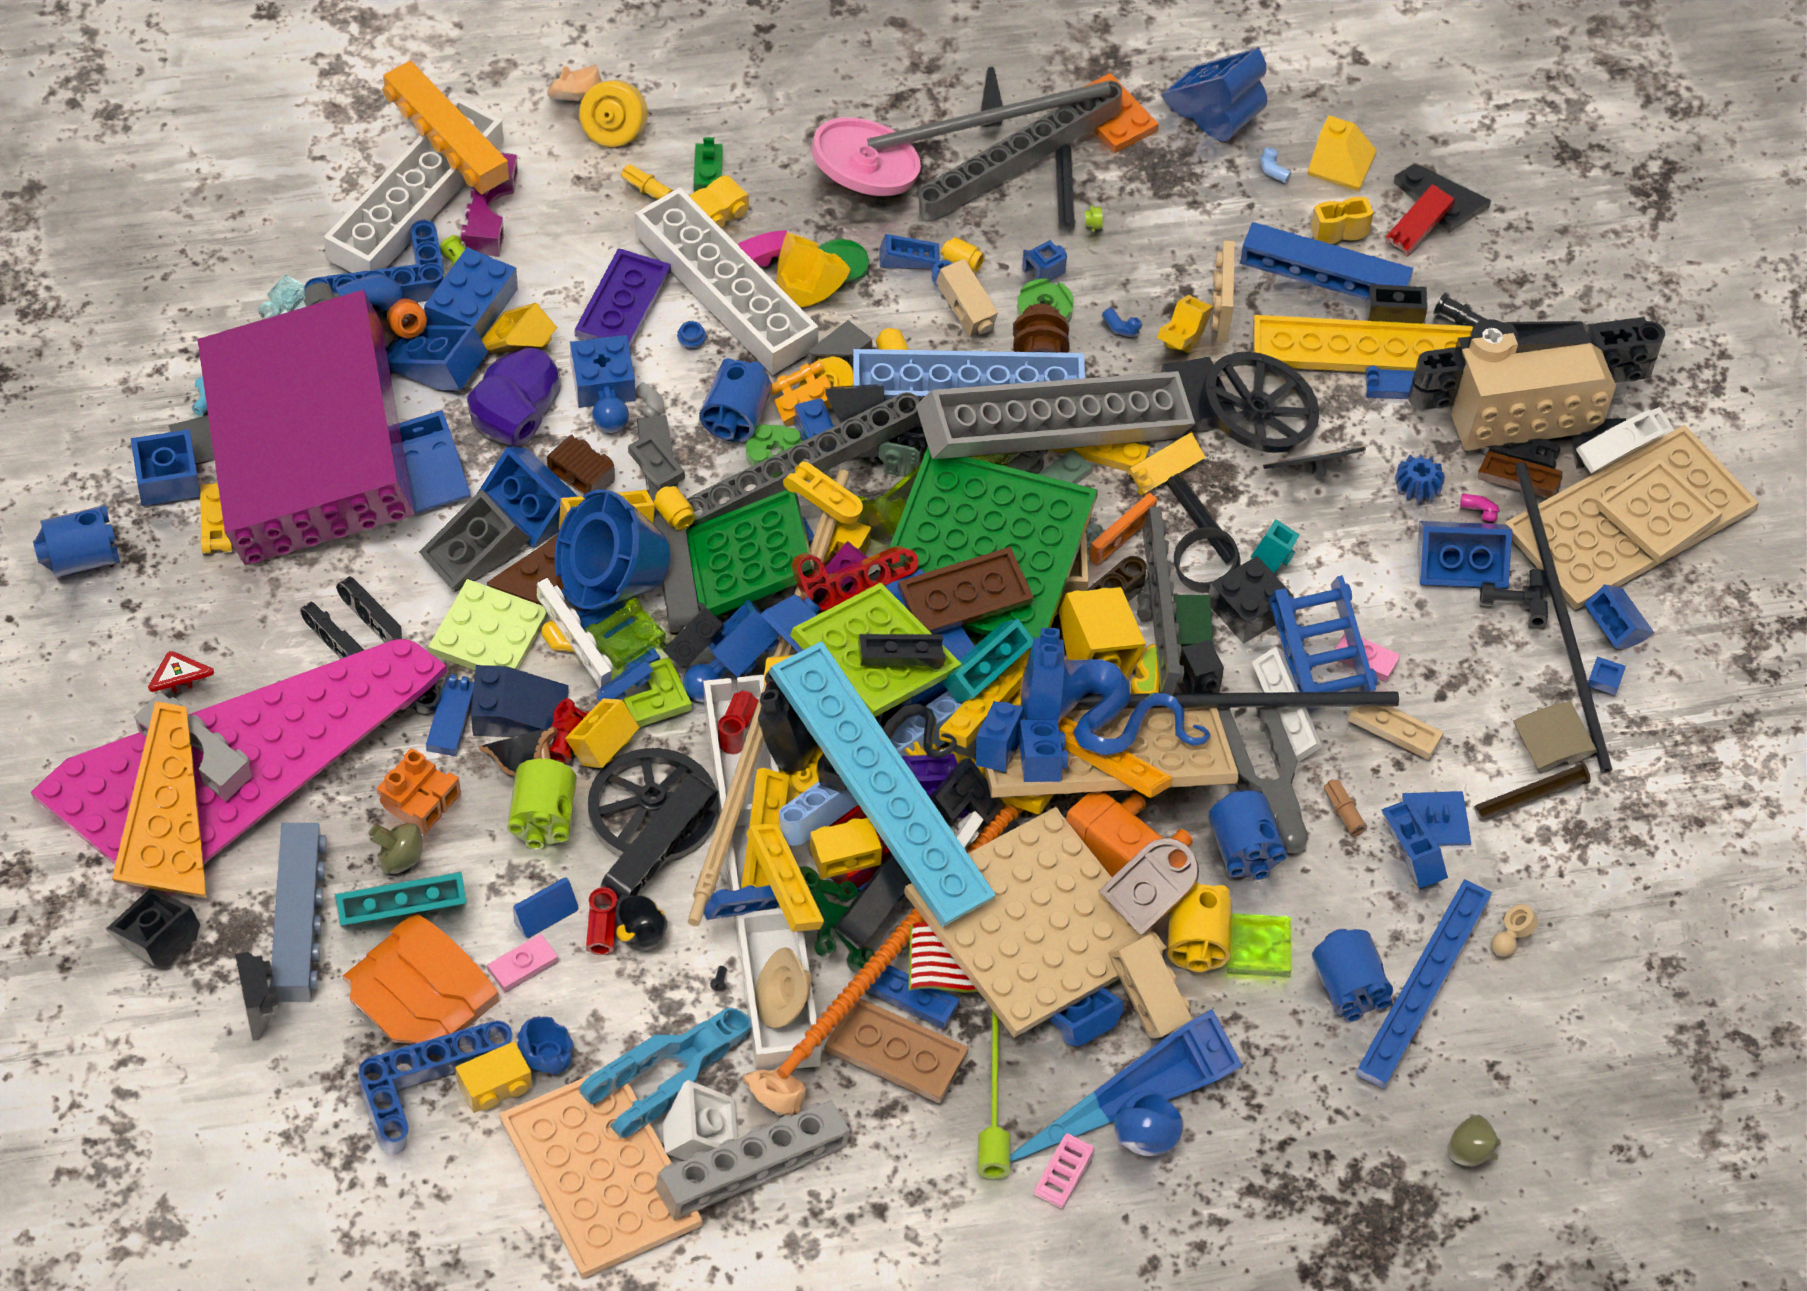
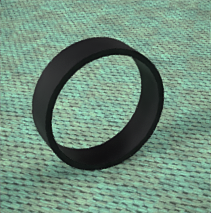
M1203 527L1195 529L1186 534L1175 548L1173 559L1178 577L1187 588L1195 592L1209 593L1210 582L1193 581L1187 578L1180 571L1179 567L1182 554L1194 542L1206 538L1225 541L1235 551L1234 562L1228 572L1241 565L1240 554L1234 539L1227 532L1218 528Z

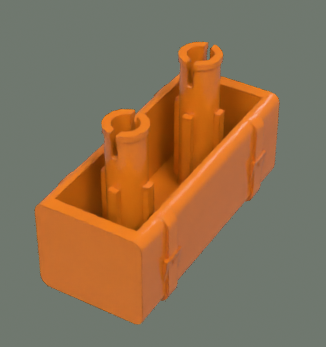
M1104 791L1089 792L1068 811L1066 821L1111 877L1115 876L1146 845L1155 840L1163 839L1162 836L1136 817L1141 810L1145 809L1146 803L1143 797L1135 792L1131 793L1121 804ZM1179 829L1170 838L1178 840L1188 847L1193 842L1191 835L1184 829ZM1175 852L1170 857V865L1174 868L1182 867L1187 861V856L1182 852Z

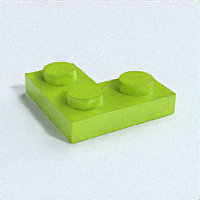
M670 657L650 663L653 671L649 673L651 678L646 682L649 688L648 691L623 698L626 707L639 727L692 710V703Z

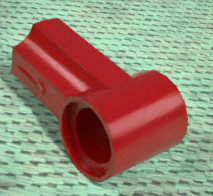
M741 690L738 693H734L725 715L718 722L719 748L727 754L739 753L743 749L746 735L759 699L754 697L751 692Z
M597 888L589 896L586 951L594 955L606 956L608 953L614 952V918L617 896L610 888ZM603 904L610 906L609 908L603 910L597 908L598 906Z

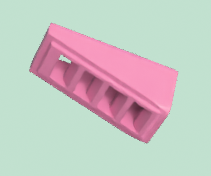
M1065 1134L1033 1194L1063 1209L1091 1163L1094 1147L1070 1134ZM1061 1161L1076 1167L1075 1170L1061 1164ZM1056 1172L1068 1178L1069 1181L1067 1182L1053 1174ZM1051 1183L1064 1191L1061 1194L1047 1187V1184Z

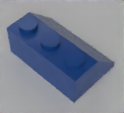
M507 446L478 490V492L481 489L506 510L528 534L530 539L527 542L532 547L539 546L559 532L560 498L578 497L529 449Z
M1419 521L1417 547L1419 584L1481 587L1482 582L1495 583L1496 588H1509L1512 529L1507 524Z
M794 594L764 610L761 616L799 653L803 649L790 636L793 627L819 615L818 612L821 608L810 597L804 600Z

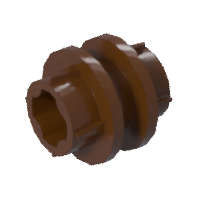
M1048 304L1029 305L1013 323L1014 352H1069V323L1060 314L1059 309Z

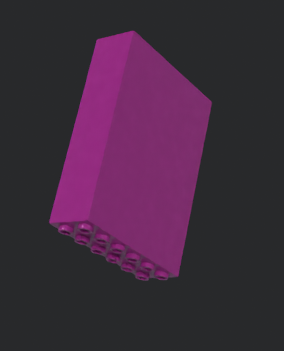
M364 289L197 339L224 530L244 565L259 563L268 558L286 555L295 550L316 546L319 543L343 538L363 530H371L377 526L401 521L404 518L415 515L382 324Z

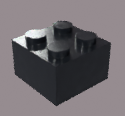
M1256 556L1210 582L1208 595H1210L1212 610L1244 644L1276 625L1268 598L1275 590L1286 587L1264 562ZM1287 589L1288 596L1294 598V595Z

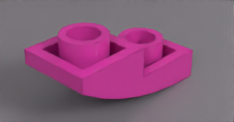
M780 230L760 234L737 245L758 266H769L772 256H780L787 231Z

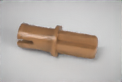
M1332 779L1324 785V791L1335 807V815L1340 816L1350 836L1355 837L1365 832L1367 824L1356 809V801L1350 799L1340 780Z

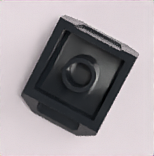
M149 889L114 920L106 930L125 947L154 966L169 967L170 962L192 941L197 940L200 923L191 906L159 890Z

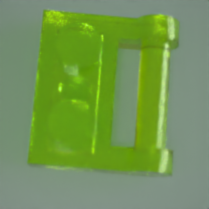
M636 598L626 602L624 608L596 625L593 623L584 629L585 633L589 631L593 635L597 643L596 648L609 658L617 670L666 640V633L647 614ZM632 616L636 620L607 639L603 636V634Z

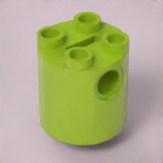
M544 758L527 760L516 769L507 830L519 839L526 841L525 845L527 847L541 849L544 845L568 841L577 784V775L572 768L564 763Z

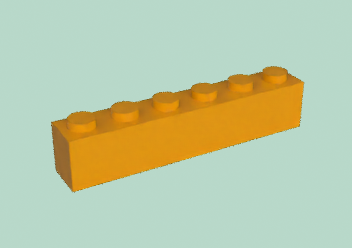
M411 60L383 74L384 87L382 90L385 98L399 108L401 115L405 119H410L421 136L425 135L431 141L435 151L441 152L447 158L449 165L463 175L464 180L470 187L474 186L480 194H483L509 179L508 160Z

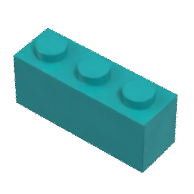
M1018 618L1003 622L959 660L962 665L941 682L956 702L973 699L1032 646L1034 639Z

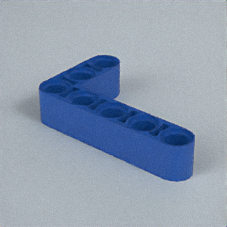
M419 220L412 225L411 238L415 260L414 265L315 277L308 280L305 284V298L306 288L315 283H327L335 294L336 287L353 280L373 275H384L399 284L403 292L402 299H411L416 302L428 301L444 279V269L435 224L428 220Z
M491 1021L363 1060L358 1071V1088L380 1149L387 1154H398L407 1145L408 1123L396 1090L456 1073V1066L511 1043L512 1029L503 1021ZM501 1037L504 1042L495 1044L490 1041V1038ZM462 1046H470L471 1048H473L474 1051L470 1053H464L460 1051L459 1048ZM431 1055H439L443 1058V1060L439 1062H432L428 1059V1057ZM400 1064H407L411 1066L412 1069L409 1071H400L399 1069H397V1066ZM369 1073H375L381 1078L372 1081L368 1080L365 1076ZM379 1102H387L391 1107L382 1110L375 1105ZM394 1130L399 1132L401 1136L392 1139L387 1137L385 1133Z

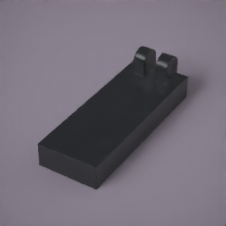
M859 634L861 666H930L932 669H940L944 666L945 662L942 634Z

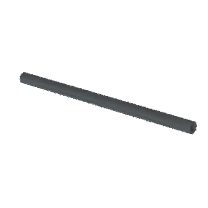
M1105 81L868 138L867 143L868 146L873 147L877 151L1110 95L1111 89L1109 82Z

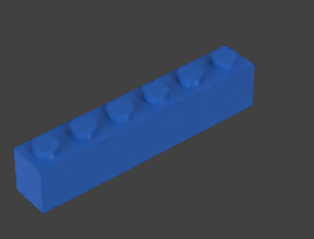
M1255 222L1251 223L1242 246L1240 264L1363 300H1367L1370 284L1410 286L1414 268Z

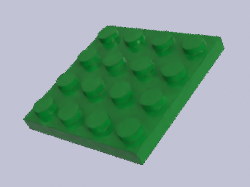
M787 489L686 529L698 602H702L714 615H719L742 606L748 599L752 602L797 584L792 572V562L799 554H811L798 495L796 492L792 493ZM808 560L802 565V573L804 576H807L814 571L812 560Z

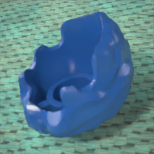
M546 1016L533 1017L522 1025L518 1033L517 1046L529 1067L554 1075L570 1067L573 1059L571 1052L573 1051L574 1043L565 1026L557 1024L552 1017Z

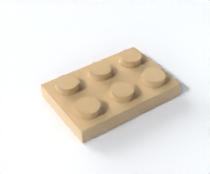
M1225 240L1223 241L1222 252L1216 253L1215 268L1219 270H1214L1213 287L1218 292H1213L1212 306L1217 314L1213 313L1212 330L1217 331L1216 342L1228 343L1234 301L1235 241Z

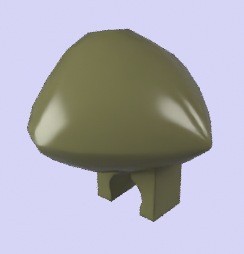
M374 823L369 831V835L373 837V842L382 846L380 862L384 874L403 872L412 868L420 860L423 851L422 836L416 824L405 823L394 827L390 831Z
M1480 1114L1473 1115L1454 1130L1448 1144V1154L1451 1161L1468 1167L1477 1166L1485 1161L1488 1163L1498 1159V1155L1494 1152L1496 1147L1500 1146L1501 1140L1497 1138L1496 1132L1487 1119Z

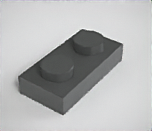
M653 433L628 445V453L658 490L666 486L670 487L685 479V471Z

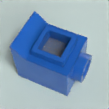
M1051 240L1032 250L1023 249L1022 271L1026 273L1035 268V280L1049 279L1050 282L1065 274L1067 253L1061 245L1055 246Z

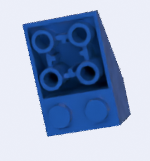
M443 410L399 423L415 514L471 497Z

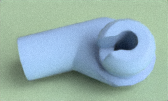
M1266 147L1259 159L1263 172L1286 184L1292 172L1278 165L1276 160L1278 152L1276 149Z

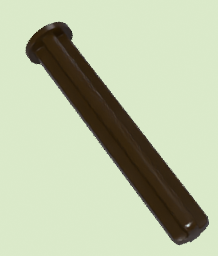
M1578 761L1573 768L1475 805V813L1479 820H1485L1578 783L1589 784L1591 781L1589 770L1583 761Z

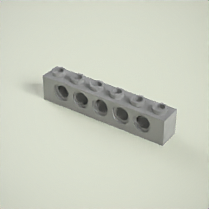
M832 1100L822 1104L814 1103L807 1107L805 1111L794 1116H783L775 1124L765 1128L757 1127L744 1137L736 1140L728 1139L715 1149L708 1152H697L689 1160L665 1166L658 1172L655 1189L673 1220H676L845 1148L850 1129ZM804 1131L812 1132L813 1135L806 1134ZM775 1143H781V1144H784L785 1146H784V1147L777 1146ZM747 1155H752V1156H755V1157H757V1158H756V1159H751V1158H748ZM723 1167L728 1169V1171H721L718 1168ZM693 1179L699 1181L700 1183H691L688 1180Z

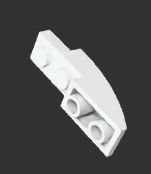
M1660 407L1654 410L1649 409L1584 443L1576 451L1592 474L1674 431V428Z

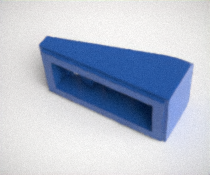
M885 234L879 248L880 267L932 268L936 262L940 261L938 243ZM924 252H929V257H925Z

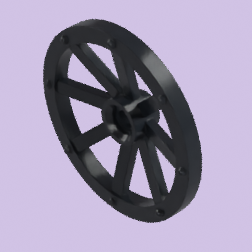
M1256 352L1228 354L1217 360L1205 377L1202 393L1204 404L1210 417L1225 434L1246 447L1268 453L1289 452L1304 445L1317 427L1319 405L1312 388L1296 370L1274 357ZM1233 367H1255L1253 391L1251 393ZM1265 370L1287 381L1270 395L1263 392ZM1222 372L1226 374L1241 398L1216 387L1217 377ZM1295 389L1305 408L1278 407L1274 403ZM1218 399L1242 409V411L1227 415L1219 404ZM1275 417L1306 418L1305 427L1298 433ZM1248 420L1254 424L1255 434L1246 431L1236 423ZM1264 422L1287 438H1267Z
M643 748L627 752L603 767L591 785L588 795V816L591 827L597 838L609 850L621 856L630 846L627 842L645 817L652 819L674 793L667 791L686 774L693 773L716 789L714 782L708 772L698 762L680 752L663 748ZM651 763H663L678 767L660 784L655 783ZM641 764L645 785L642 787L617 776V774L627 768ZM607 784L635 795V797L599 807L602 792ZM718 796L711 808L706 812L699 826L696 825L692 829L691 835L682 841L666 862L688 855L708 838L714 828L718 815ZM638 807L618 837L610 832L601 818Z

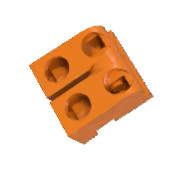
M413 748L406 752L403 760L394 770H390L387 773L384 781L376 788L377 794L381 796L380 802L382 806L403 822L416 824L424 836L442 817L441 812L445 813L461 795L459 777L450 772L447 774L440 772L436 769L435 764L425 759L422 753Z

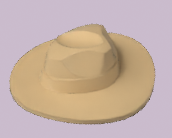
M780 948L769 958L756 984L755 1002L758 1015L762 1022L771 1028H780L791 1023L799 1015L805 1002L810 997L811 974L808 970L803 969L798 957L790 948Z

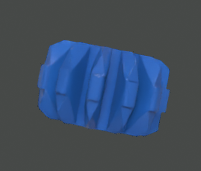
M1420 454L1416 459L1409 455L1406 461L1400 462L1395 474L1398 494H1406L1407 501L1415 498L1418 504L1423 498L1431 502L1434 496H1439L1445 481V473L1442 472L1441 464L1434 463L1433 456L1429 459H1424L1422 454Z

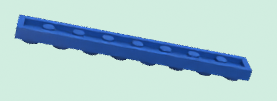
M1465 879L1463 880L1356 1072L1357 1076L1383 1089L1386 1088L1490 901L1491 891Z

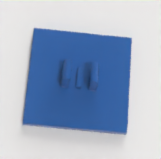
M1463 791L1402 793V800L1410 799L1438 846L1471 845Z

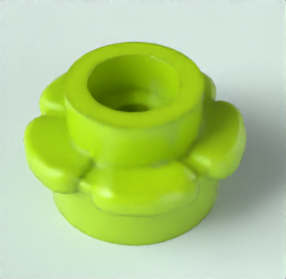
M1093 205L1090 206V210L1085 211L1086 227H1092V232H1095V229H1103L1102 208L1093 207Z

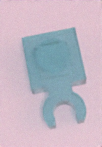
M285 274L267 294L270 302L263 303L258 308V313L264 318L270 312L273 313L269 317L282 314L284 310L288 312L293 311L305 299V286Z

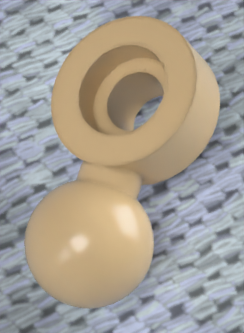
M1519 904L1508 910L1504 917V924L1507 930L1497 933L1491 941L1494 953L1501 957L1511 955L1516 949V938L1526 937L1536 929L1538 918L1531 907Z

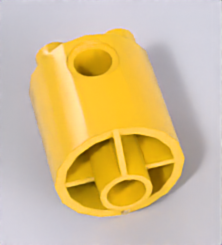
M1197 882L1192 892L1169 913L1167 956L1172 963L1193 972H1205L1222 967L1229 961L1231 954L1232 899L1228 887L1223 885H1203Z

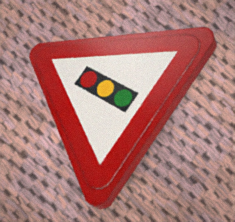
M169 651L166 653L148 685L149 692H155L171 687L172 691L176 693L177 685L186 683L188 688H192V681L214 675V669L179 653Z

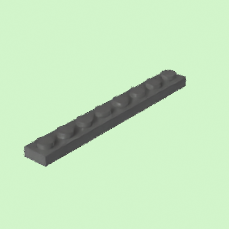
M1150 506L1142 530L1160 689L1163 694L1173 695L1177 683L1181 684L1183 680L1184 667L1179 664L1181 656V644H1177L1179 624L1174 621L1176 614V602H1172L1174 583L1169 579L1171 573V561L1167 560L1169 541L1165 540L1164 537L1167 524L1166 520H1162L1161 508Z

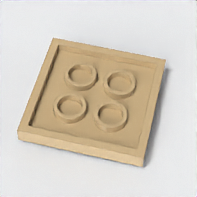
M1661 458L1600 498L1596 505L1598 510L1657 563H1660L1720 521L1722 516L1720 510Z

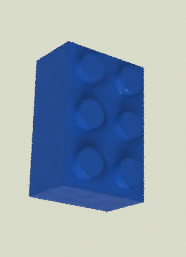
M466 247L424 305L427 317L426 325L474 326L482 339L518 290L517 268Z

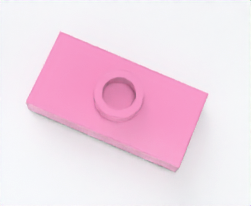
M1345 633L1335 650L1348 647ZM1361 637L1370 669H1374L1378 679L1387 682L1399 662L1400 655ZM1352 658L1340 661L1354 667Z
M539 934L487 964V970L505 993L557 963L558 956L542 934Z

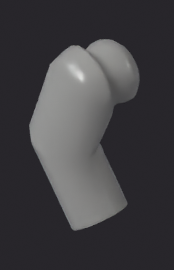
M640 383L635 390V394L647 403L643 413L648 417L658 416L664 410L663 397L646 383Z

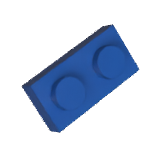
M644 656L595 691L596 697L599 701L603 698L622 700L626 696L625 690L632 685H635L637 688L651 678L649 673L653 671L652 665Z

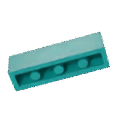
M460 871L334 893L339 925L341 926L467 903L462 872Z

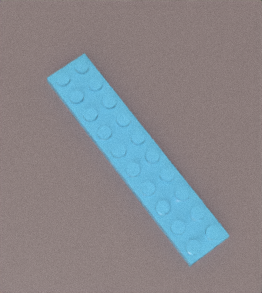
M821 641L771 666L769 670L770 675L942 928L993 900L996 894L824 643Z

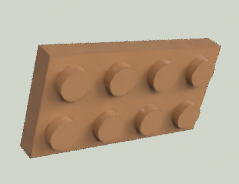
M859 998L857 1003H854L852 1009H849L847 1015H843V1020L838 1021V1026L834 1028L825 1044V1052L939 1104L968 1055L969 1047L861 998Z

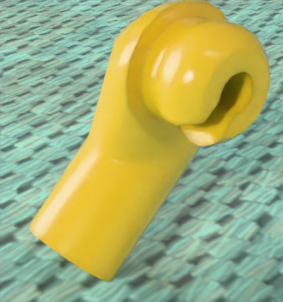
M553 620L546 622L542 626V636L552 650L575 653Z

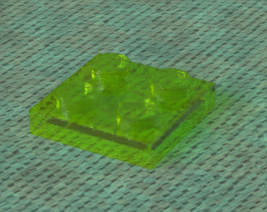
M1232 913L1231 954L1227 962V974L1290 977L1291 917Z

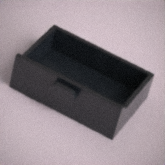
M1210 357L1162 365L1160 373L1179 372L1195 424L1183 434L1184 436L1191 432L1219 428L1205 407L1202 393L1205 377L1213 365ZM1218 376L1216 380V387H1219L1226 391L1220 377ZM1218 399L1219 404L1227 415L1237 412L1233 405Z

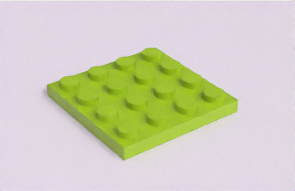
M882 583L793 627L790 634L792 639L803 650L822 641L874 717L945 680L949 674L962 665L943 646L945 662L944 666L940 669H932L930 666H861L858 647L859 634H932Z

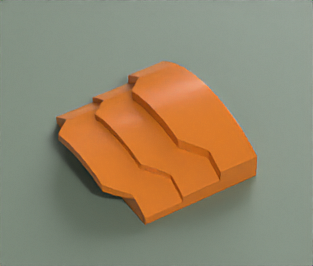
M412 913L390 930L389 937L369 951L363 960L342 975V979L351 987L350 1002L364 1012L392 1042L410 1043L413 1045L464 1030L499 1002L498 990L478 965L448 935L416 913Z

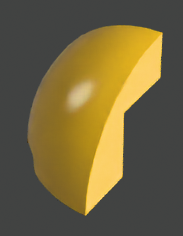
M786 232L778 261L776 284L799 307L810 306L826 299L843 284L851 269L835 253L830 254L819 249L818 243Z

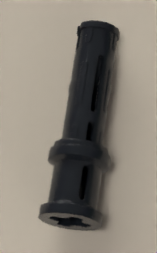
M1446 292L1439 299L1433 312L1437 317L1442 315L1453 321L1456 326H1474L1479 321L1486 319L1473 312L1469 304L1463 305L1451 299L1450 294Z

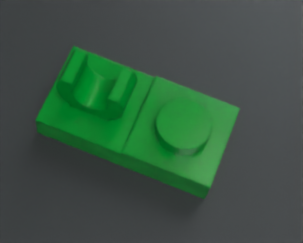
M703 137V143H695L693 191L695 192L707 188L714 180L722 177L723 144H714V137Z

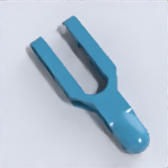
M726 1008L683 1035H653L589 1076L580 1086L579 1093L592 1105L664 1059H674L681 1062L685 1066L684 1070L659 1085L657 1091L641 1101L639 1099L634 1101L631 1108L624 1111L614 1123L610 1124V1127L620 1138H627L669 1111L684 1082L689 1080L696 1083L699 1072L721 1059L730 1048L743 1041L748 1036L750 1030L749 1017L743 1011L736 1008Z

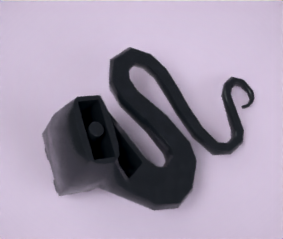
M768 671L765 676L766 688L760 697L761 708L758 716L764 743L775 763L783 771L805 770L811 756L819 745ZM920 704L904 705L887 720L882 728L890 740L896 729L907 718L919 715L926 720L923 750L928 756L937 759L950 755L957 746L956 738L944 733L941 736L951 739V744L939 751L932 748L937 720L932 709ZM883 713L874 717L879 724L881 723ZM823 753L818 760L816 768L820 786L837 791L847 790L848 788Z

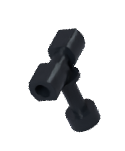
M1529 570L1527 586L1524 585L1522 591L1495 589V583L1482 582L1479 599L1480 605L1493 606L1494 601L1521 603V609H1528V626L1533 628L1546 627L1548 601L1544 600L1548 587L1544 570Z

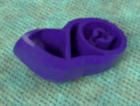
M525 348L496 359L487 368L483 379L467 396V405L473 426L488 439L516 447L523 445L535 435L541 425L542 416L551 408L553 401L556 399L560 391V373L554 360L544 351L535 348Z

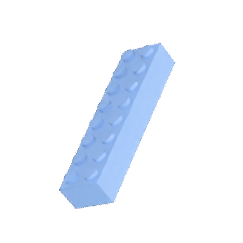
M854 349L853 385L883 384L885 401L905 392H911L916 396L923 397L931 390L1085 378L1084 353Z

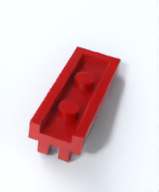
M1432 184L1386 235V243L1389 245L1393 244L1408 257L1454 205V198Z

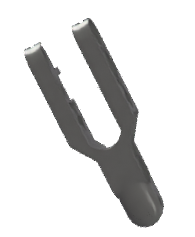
M1217 708L1238 771V782L1235 783L1236 788L1239 791L1263 793L1268 799L1286 852L1298 853L1304 850L1307 845L1308 833L1302 820L1299 802L1292 787L1295 776L1294 771L1298 760L1277 708H1256L1261 722L1260 730L1266 734L1270 744L1269 752L1279 775V778L1275 780H1265L1256 776L1230 708Z

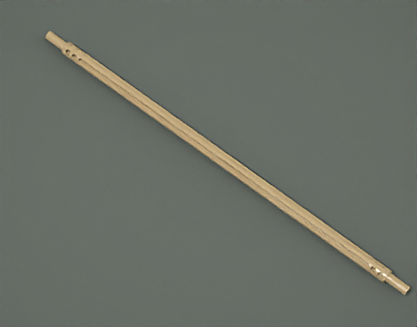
M839 470L835 482L845 488L849 472ZM823 510L810 547L811 554L821 559L822 562L824 561L837 522L836 519ZM797 585L795 594L803 599L800 589ZM780 636L774 656L792 655L794 648ZM764 684L762 693L765 691L766 684ZM760 699L693 893L695 900L687 922L694 927L700 925L705 905L709 902L711 895L715 891L716 883L718 882L719 874L764 741L758 722L761 708Z

